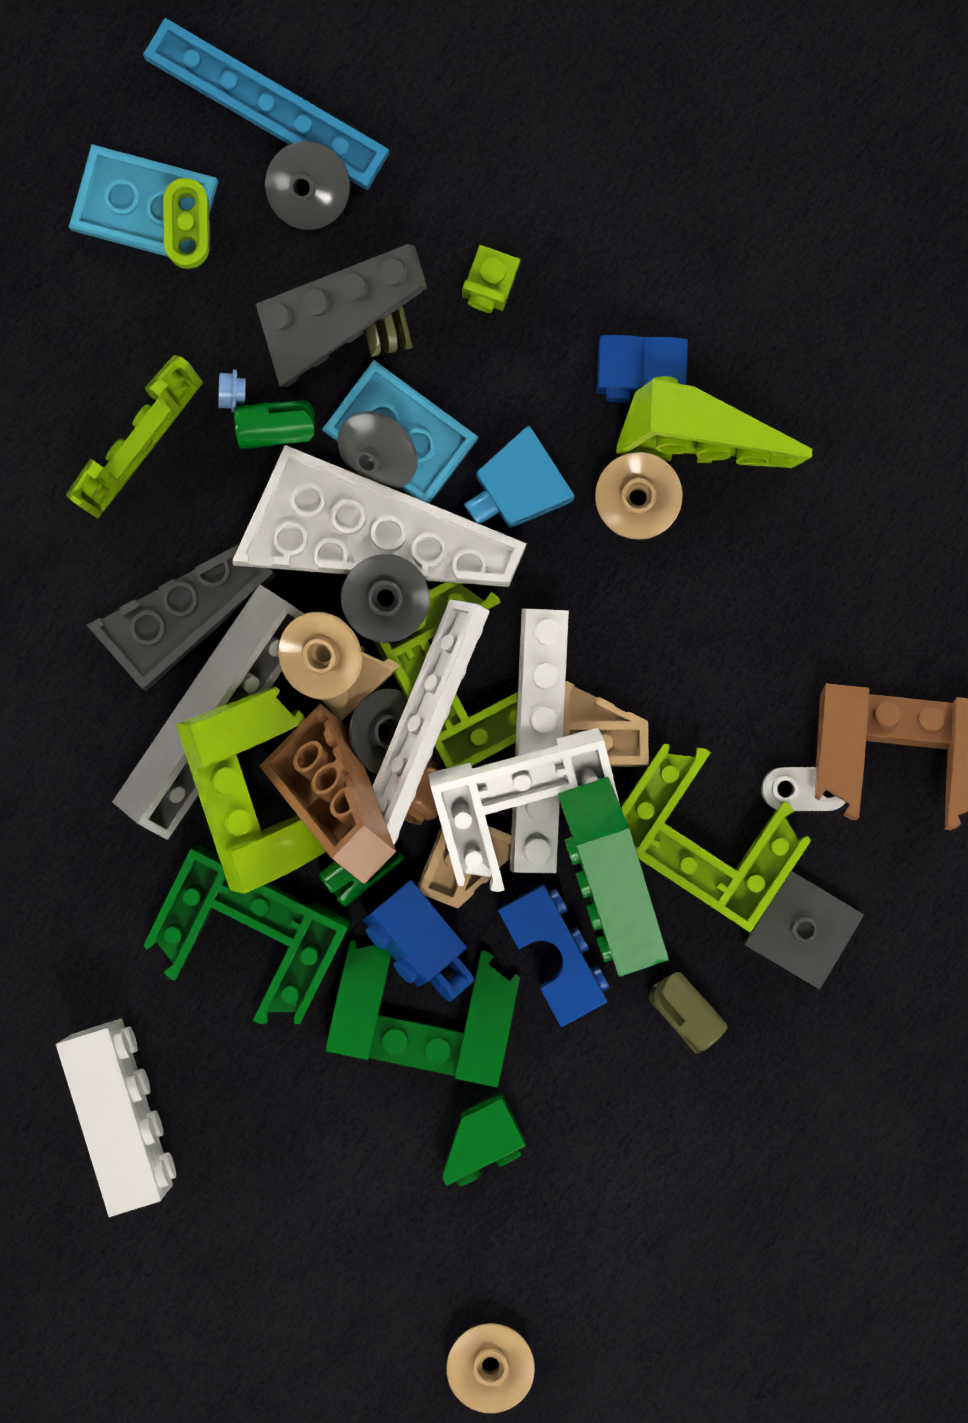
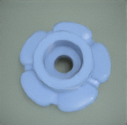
M233 369V374L220 373L219 408H232V412H235L236 404L245 405L246 379L237 378L236 369Z

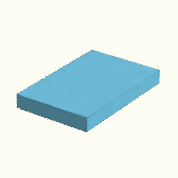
M91 145L69 228L74 232L168 257L164 248L163 197L166 188L173 181L180 178L196 180L206 191L209 199L210 214L218 180L208 175ZM192 198L183 199L180 203V208L182 210L192 209L195 205V200ZM185 241L181 245V252L185 254L193 252L196 246L195 242Z
M373 360L322 429L323 432L338 442L341 426L350 416L358 412H378L396 421L412 439L418 459L415 475L408 484L400 489L411 497L428 504L433 501L478 440V436L375 360Z

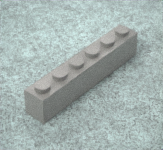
M259 584L112 801L137 824L166 840L169 839L198 796L175 724L272 687L282 672L278 657L281 635L290 622L304 613Z

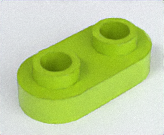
M180 178L169 184L163 197L164 248L168 257L175 265L191 269L201 265L209 254V199L205 189L199 182L191 178ZM185 198H192L195 200V205L190 210H182L180 208L181 201ZM185 241H193L196 244L194 251L189 254L181 252V245Z

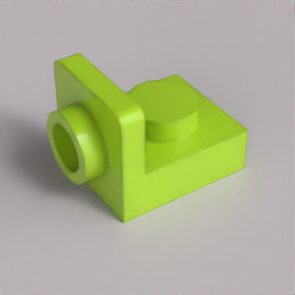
M479 245L468 279L465 280L462 287V297L469 299L467 304L487 313H492L493 308L503 311L520 265V259Z

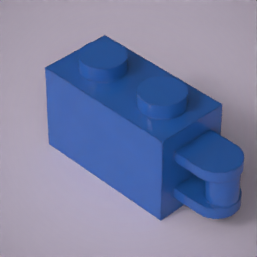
M412 880L402 886L363 919V922L368 926L366 933L370 940L378 948L387 949L396 960L394 963L396 971L406 982H414L417 987H420L430 981L436 990L450 1002L474 982L472 974L458 958L467 947ZM446 966L454 974L448 981L440 973Z

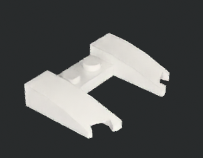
M599 728L556 739L557 746L484 766L472 768L469 762L428 774L458 886H464L466 873L491 877V891L500 892L505 890L485 815L558 795V793L604 777H609L618 799L605 742Z

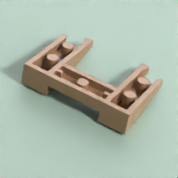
M826 683L820 694L814 798L820 800L823 793L827 790L849 804L844 816L850 820H857L860 814L866 741L947 749L945 830L959 828L961 823L958 815L968 812V698L956 697L953 703L872 695L869 694V688Z

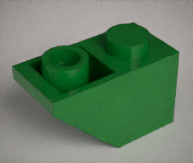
M502 1092L462 1112L443 1170L442 1178L446 1186L455 1181L458 1186L466 1185L482 1175L481 1168L493 1162H496L497 1166L500 1167L521 1156L519 1149L526 1146L525 1138Z

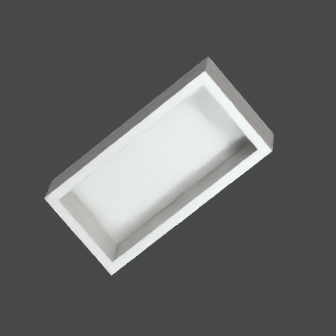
M121 1018L71 1034L58 1042L56 1047L108 1216L112 1217L161 1201L173 1186L172 1179L176 1178V1169L171 1154L169 1152L163 1153L159 1137L163 1136V1127L158 1112L156 1110L150 1111L146 1095L150 1094V1084L143 1068L138 1070L133 1053L137 1052L138 1048L132 1028L130 1026L125 1028Z

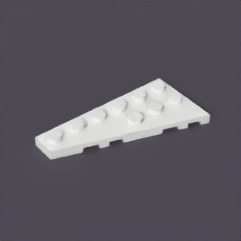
M285 445L232 562L233 566L349 574L359 562L368 557L391 554L400 556L413 563L423 574L426 581L509 587L526 548V543Z

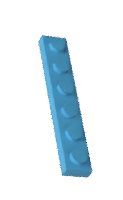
M166 18L143 54L145 60L287 144L313 141L329 147L345 164L350 181L367 191L389 155L388 148Z

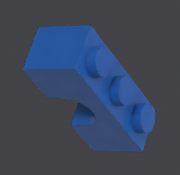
M541 884L500 906L498 912L518 949L535 941H548L560 950L562 963L559 971L552 978L539 984L557 1021L563 1027L607 1003L608 1001L603 992L610 987L598 965L591 969L587 965L582 953L589 950L577 926L568 930L561 915L567 912L568 909L557 889L554 888L548 892L544 884Z

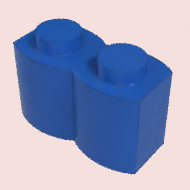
M601 335L598 341L596 393L606 395V401L624 403L632 401V396H634L635 392L655 377H673L678 380V384L686 385L688 339Z

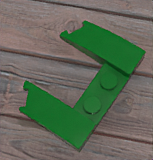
M196 844L190 849L144 943V947L149 949L155 943H158L173 963L164 973L169 979L175 981L212 910L215 909L289 946L253 1021L258 1024H267L269 1012H295L294 1024H300L352 921L314 902L310 905L268 883L245 894L230 891L218 854Z
M356 939L351 940L341 977L326 1051L364 1060L371 1058L455 1076V1079L498 1088L520 976L515 973L509 981L489 965L494 955L487 950L481 949L464 1031L379 1013L391 954L386 948L380 949L375 944L358 949Z

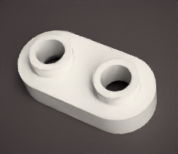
M816 767L776 768L766 774L761 784V794L764 801L776 810L783 801L790 804L793 811H832L846 803L835 795L829 798L822 795L820 800L814 798ZM782 781H788L792 785V793L786 798L781 797L777 791V787Z

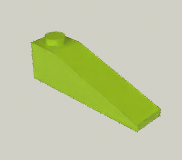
M667 376L655 377L635 392L616 448V454L625 455L634 452H644L656 455L665 461H671L672 454L687 453L696 454L698 463H711L712 460H725L731 456H736V463L740 465L793 468L812 458V448L694 386L678 384L676 378Z

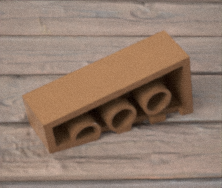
M320 703L265 759L260 768L329 856L365 884L396 850L365 766L352 751L349 728Z

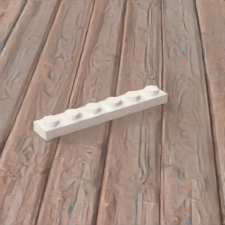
M449 600L372 786L393 844H395L399 837V832L408 809L415 798L417 787L433 754V748L449 715L451 704L460 682L465 676L467 665L490 612L479 604Z
M522 609L515 757L557 746L556 739L563 737L569 611ZM558 795L512 808L510 871L518 873H556L560 804Z

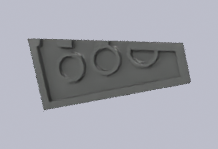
M410 244L404 245L256 304L280 387H289L299 380L298 376L311 367H317L330 358L329 354L346 342L351 343L361 336L363 330L379 319H385L427 289L415 246Z
M238 544L195 567V570L176 580L172 579L159 586L158 590L139 600H132L119 607L120 610L103 619L98 618L87 624V626L137 684L147 691L244 605L253 595L259 584L264 587L276 576L271 569L233 566L232 560L240 545Z

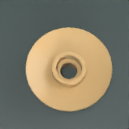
M644 452L628 453L613 460L601 473L595 492L596 507L603 522L618 535L636 540L652 538L667 530L677 518L683 498L682 486L675 470L662 458ZM635 490L642 491L646 496L645 503L640 506L634 505L630 501V493Z
M324 612L306 613L290 622L281 635L278 646L279 663L286 679L300 693L315 699H332L348 691L358 679L362 666L361 647L352 629L338 617ZM322 645L329 649L331 659L323 656L321 652Z
M494 1323L474 1326L458 1337L449 1352L447 1359L449 1385L455 1396L464 1405L475 1411L499 1413L511 1409L524 1399L533 1383L535 1364L532 1351L525 1339L507 1326ZM493 1357L498 1360L499 1366L493 1371H488L483 1367L482 1363L486 1358Z

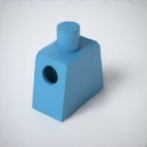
M528 426L476 473V478L484 491L464 503V506L475 523L482 524L499 513L508 528H512L569 504L573 501L575 495L531 427Z

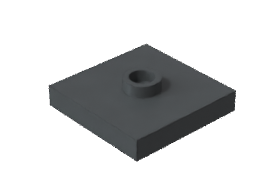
M791 871L743 944L820 990L864 914Z

